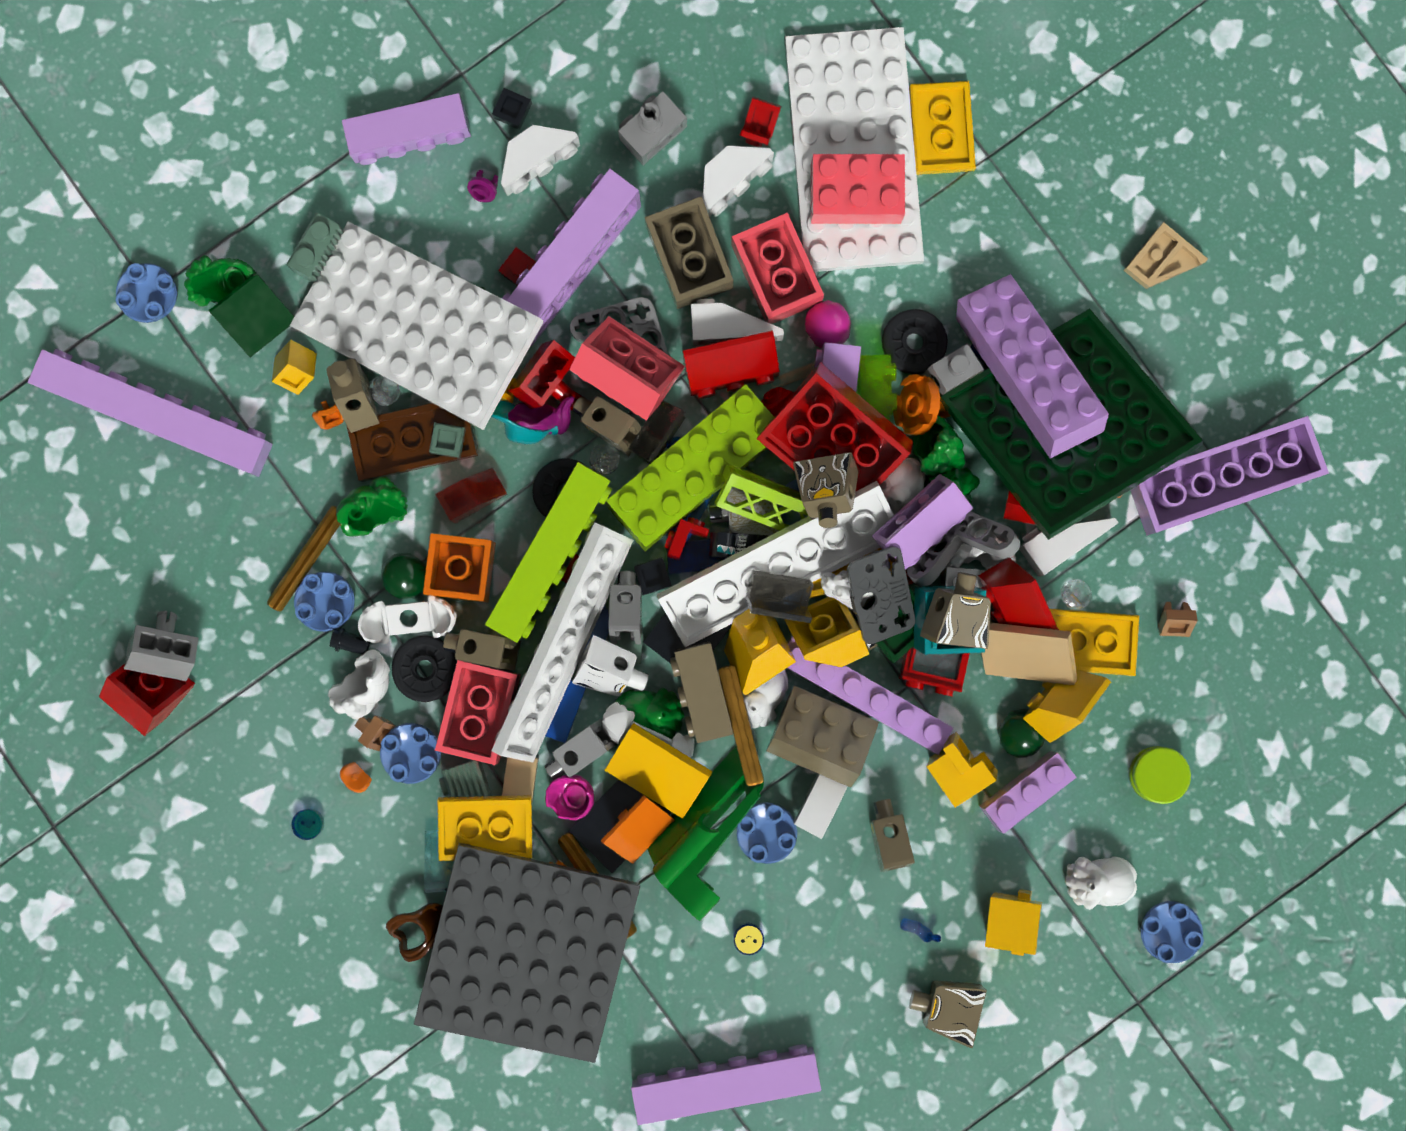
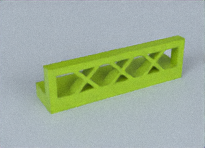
M726 464L722 473L725 482L715 501L717 507L779 531L790 526L783 523L781 514L794 510L799 512L801 520L805 518L804 515L808 516L799 491L734 465ZM732 487L743 490L747 498L736 504L726 501ZM764 499L771 501L774 507L773 511L763 515L756 513L753 506L754 503Z

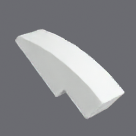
M817 773L807 792V797L793 822L794 825L822 839L848 786Z

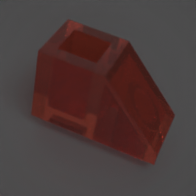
M490 468L461 479L435 495L449 520L456 524L508 495L495 470Z

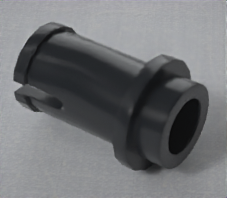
M341 628L340 630L334 629L330 640V647L335 648L337 652L341 649L363 655L369 650L370 642L365 641L360 635L345 632V628Z

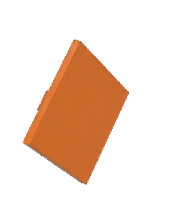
M643 795L629 811L625 809L617 817L620 821L604 836L601 842L633 864L675 819Z

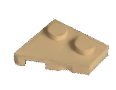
M1163 222L1123 271L1145 289H1148L1204 264L1208 258Z

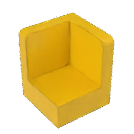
M290 339L274 359L272 382L299 395L315 376L317 354Z

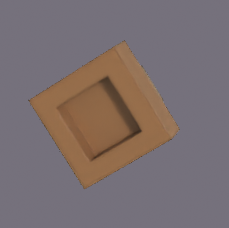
M1166 602L1158 625L1159 635L1190 637L1198 621L1196 610H1191L1186 602L1182 603L1180 610H1175L1171 608V602Z
M376 715L373 719H366L363 716L354 725L363 733L358 741L365 747L380 751L382 739L390 730L396 727L388 719Z

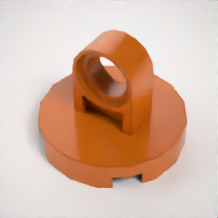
M913 374L901 382L900 385L904 387L901 394L894 397L893 415L895 424L903 428V433L923 435L932 428L938 415L941 418L950 417L940 400L939 388L934 379L926 375Z

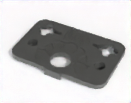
M890 546L851 561L847 567L853 596L850 599L853 612L857 614L863 641L867 644H874L910 630L915 624V614L901 550ZM889 553L891 557H896V561L892 563V575L887 566H882V562L886 560V555ZM872 592L875 596L873 606L869 609H863L861 598L864 594ZM899 608L904 614H908V618L904 620L903 626L898 622L894 623V619L898 617Z

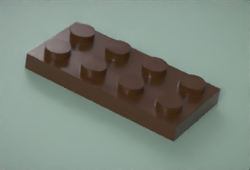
M434 403L378 415L379 424L352 433L347 427L359 482L478 456L471 423ZM435 422L466 428L461 459L431 454L429 452Z

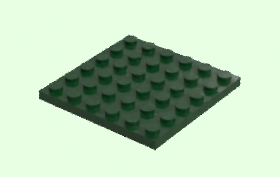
M1090 308L1051 332L1109 413L1104 432L1049 458L989 368L940 396L946 411L1048 540L1198 449L1203 443L1202 438Z

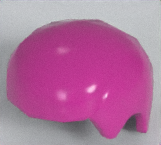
M825 300L813 305L807 311L805 329L815 346L822 348L825 342L844 344L849 338L851 330L850 317L840 303Z
M566 774L554 779L546 789L545 803L547 807L555 811L558 818L578 820L588 815L594 806V790L584 777L573 775L569 778Z

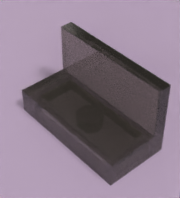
M663 400L647 419L628 450L646 464H651L663 453L685 420L684 414L686 412Z
M752 570L745 599L752 614L811 623L812 616L807 606L814 585L811 580Z

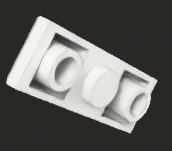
M532 125L510 140L507 146L501 185L506 195L509 196L512 193L518 194L528 187V182L536 176L543 177L553 169V164L561 159L567 160L575 155L578 151L577 148L580 146L577 134L573 131Z
M727 146L705 165L703 202L709 217L712 214L715 217L721 214L727 208V201L734 195L737 197L741 196L750 187L749 182L757 175L762 177L772 168L771 162H773L774 152L770 148Z

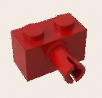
M555 340L542 343L508 391L530 409L542 407L550 395L559 402L571 396L574 397V401L571 404L570 410H573L574 404L581 395L563 382L562 379L570 369L575 357Z

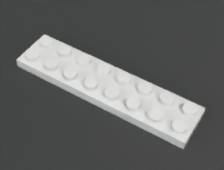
M875 481L855 492L853 510L849 513L837 514L838 524L835 527L823 528L819 525L818 518H810L808 516L658 593L657 598L682 643L687 647L732 624L734 618L757 602L765 607L820 579L824 572L832 573L851 561L877 550L880 546L872 538V535L894 516L879 484Z
M594 522L592 529L585 538V545L580 556L573 564L572 573L566 587L560 593L557 607L547 622V629L543 638L535 648L534 657L528 671L522 677L519 691L508 708V715L495 737V744L491 751L500 756L534 762L610 594V586L614 585L634 540Z

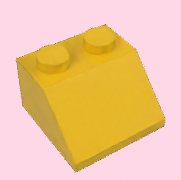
M832 597L822 599L783 617L805 660L843 667L869 655L867 646L862 639L861 630L848 607Z
M759 602L733 619L724 651L730 665L736 667L743 694L747 695L788 668L796 660L777 620Z
M1076 670L1077 680L1075 685L1043 682L1042 686L1045 689L1042 693L1038 692L1028 702L1027 706L1030 709L1023 719L1051 743L1084 721L1110 685L1111 681L1108 678Z

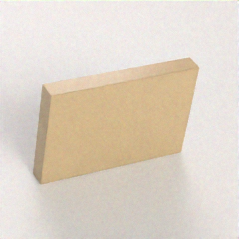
M990 623L988 649H985V653H982L986 675L1075 685L1077 673L1070 631Z

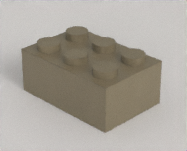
M702 196L644 217L646 229L677 309L696 303L697 300L706 299L733 289L734 280Z
M710 641L675 650V657L670 658L674 677H681L683 686L678 687L677 690L681 706H688L690 716L685 717L689 738L695 736L697 743L733 735Z
M794 686L785 702L766 751L851 788L861 774L879 722Z

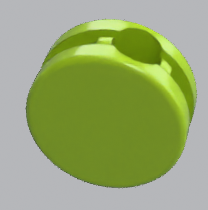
M1152 746L1141 750L1133 758L1129 767V780L1132 788L1141 798L1158 804H1168L1177 801L1186 793L1191 781V771L1186 759L1176 750Z

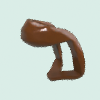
M429 903L415 912L396 915L386 923V929L389 934L399 940V950L405 961L413 962L419 960L433 947L443 905ZM407 922H413L423 930L425 941L420 946L408 950L407 937L398 928Z

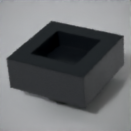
M503 88L492 112V117L520 130L532 105V101L527 97Z
M663 557L634 566L643 596L672 587Z

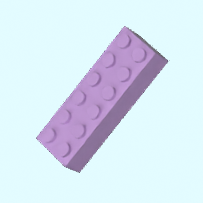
M611 169L605 175L601 173L597 176L591 185L592 192L586 199L582 197L576 203L572 210L574 215L567 223L563 221L554 232L556 238L549 246L544 245L535 257L537 262L530 271L525 269L516 281L518 286L512 294L507 293L502 298L544 321L531 346L534 345L641 208L639 190Z
M1011 274L958 299L956 320L1049 458L1104 432L1109 413Z
M1306 416L1180 459L1130 491L1147 536L1329 474L1309 417Z

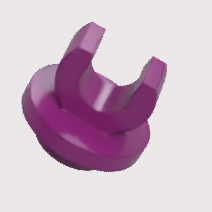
M479 170L476 173V177L471 178L468 182L467 189L475 200L491 202L497 195L498 176L494 175L493 179L489 181L483 178L484 171Z

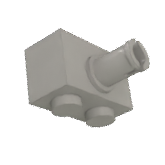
M662 91L657 97L655 95L650 96L643 103L639 113L635 116L629 115L622 121L618 130L619 140L644 166L687 128V117Z
M167 611L158 612L155 629L136 625L128 643L124 669L187 681L195 664L198 637L174 633L177 615L173 612H170L167 621Z

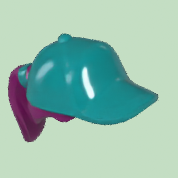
M569 396L563 399L557 408L544 404L542 407L530 409L524 403L514 405L506 401H499L491 417L504 423L505 434L510 441L524 445L535 444L549 434L561 435L568 430L571 418L570 408L574 397Z

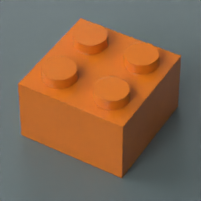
M431 533L423 594L489 603L496 543L492 540Z

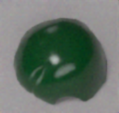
M412 553L394 554L385 561L381 570L383 586L391 595L399 599L414 598L424 589L426 566Z
M1027 709L1011 711L999 729L1000 744L1008 754L1017 758L1033 756L1040 750L1045 741V738L1023 719L1028 712Z

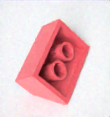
M608 316L581 344L569 370L605 393L608 397L631 410L632 413L647 421L661 404L685 366Z

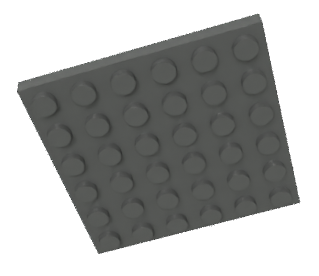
M459 843L414 1025L595 1063L638 898L640 883Z

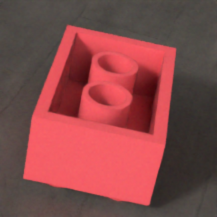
M813 154L811 161V224L902 223L905 216V154Z
M788 212L732 236L731 246L765 322L774 324L823 301L824 293Z
M457 660L435 751L492 765L499 764L501 756L491 750L495 744V737L508 715V708L516 697L521 674Z

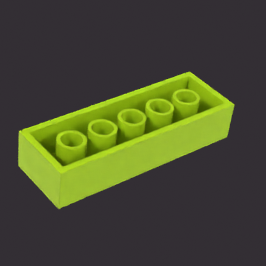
M745 384L607 499L606 507L646 552L678 525L681 519L684 520L723 487L725 479L722 473L727 463L744 469L768 449L757 440V437L774 416Z
M580 462L576 464L485 623L487 627L518 643L521 636L525 639L528 638L536 624V619L532 618L536 610L543 612L551 598V593L548 592L549 587L552 583L555 585L559 584L567 568L563 565L567 556L573 559L582 544V541L578 539L582 530L588 532L597 517V514L593 513L598 502L604 505L612 491V488L608 486L610 479Z

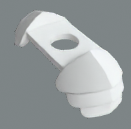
M428 596V601L385 605L383 601H379L363 610L358 621V630L365 641L374 644L379 642L383 644L388 643L390 635L432 631L433 637L438 638L445 636L452 630L457 612L450 603L436 596ZM412 610L417 614L418 621L414 626H405L401 622L400 615L403 611Z
M618 702L610 705L606 709V713L603 714L602 728L606 735L618 745L621 744L631 725L635 723L691 758L693 756L694 737L689 738V735L683 736L681 733H677L673 739L659 734L633 722L634 712L627 711V708Z

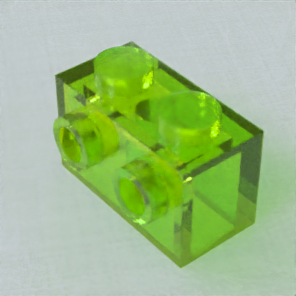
M860 355L857 380L858 394L889 420L893 415L892 411H897V393H892L891 381H896V363H891L890 355Z

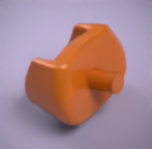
M326 400L320 402L323 410L312 413V418L324 430L336 427L344 421L336 404L329 408Z
M355 762L346 764L340 770L341 780L349 790L355 793H362L367 790L372 781L371 777Z

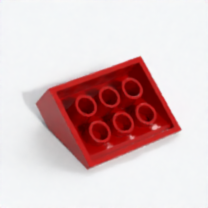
M821 362L800 384L757 437V440L793 470V462L851 452L858 468L856 491L875 481L880 486L911 454L913 441Z

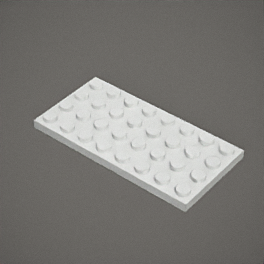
M904 27L785 36L801 241L813 271L821 272L923 264L924 253ZM813 154H905V216L902 223L811 224V161Z
M348 221L343 229L344 233L341 235V239L338 240V245H335L336 250L332 251L333 255L329 256L326 266H323L324 271L320 272L321 276L317 277L318 281L312 284L289 326L350 359H356L359 364L484 430L544 321L520 307Z

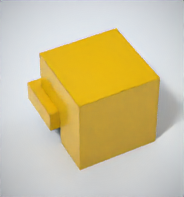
M957 731L948 737L939 755L934 754L929 758L926 766L955 808L997 781L998 770L986 753L983 751L974 757Z
M1020 889L1018 896L997 892L992 894L985 947L1011 951V954L1024 956V954L1036 955L1042 902L1031 900L1032 891Z

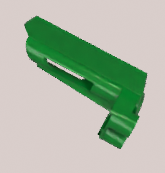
M737 746L713 770L684 818L682 819L678 815L673 814L672 817L675 820L647 849L654 864L653 872L658 881L699 921H702L720 901V897L713 892L714 888L701 878L699 873L761 797L760 792L764 786V781L755 786H747ZM745 791L746 797L717 829H710Z

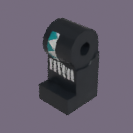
M710 532L708 557L724 560L769 536Z

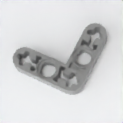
M635 298L579 314L574 317L570 324L573 338L583 343L597 327L588 329V335L583 336L581 332H576V329L580 328V322L585 321L586 325L590 326L596 324L594 318L599 316V323L601 324L607 314L617 313L621 317L620 324L633 330L640 337H643L646 333H654L659 340L656 347L668 354L655 308L647 298ZM638 305H642L644 309L650 310L646 313L645 319H640L639 315L631 316L630 321L632 323L626 324V316L622 309L628 308V314L635 313Z
M970 511L962 521L966 528L960 525L961 523L954 525L943 535L942 540L938 543L947 542L946 547L940 552H934L938 544L931 546L921 555L916 564L907 568V574L915 585L925 587L937 579L963 543L1004 559L1013 556L1019 550L1020 540L1010 527ZM988 528L982 537L974 538L975 533L979 529ZM996 537L999 541H1002V543L998 544V542L995 540Z

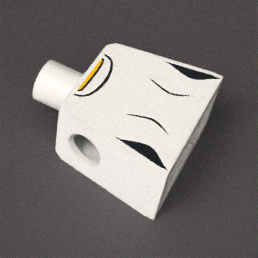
M593 635L579 660L572 683L613 696H620L626 686L643 691L649 674L634 669L637 659L634 653Z

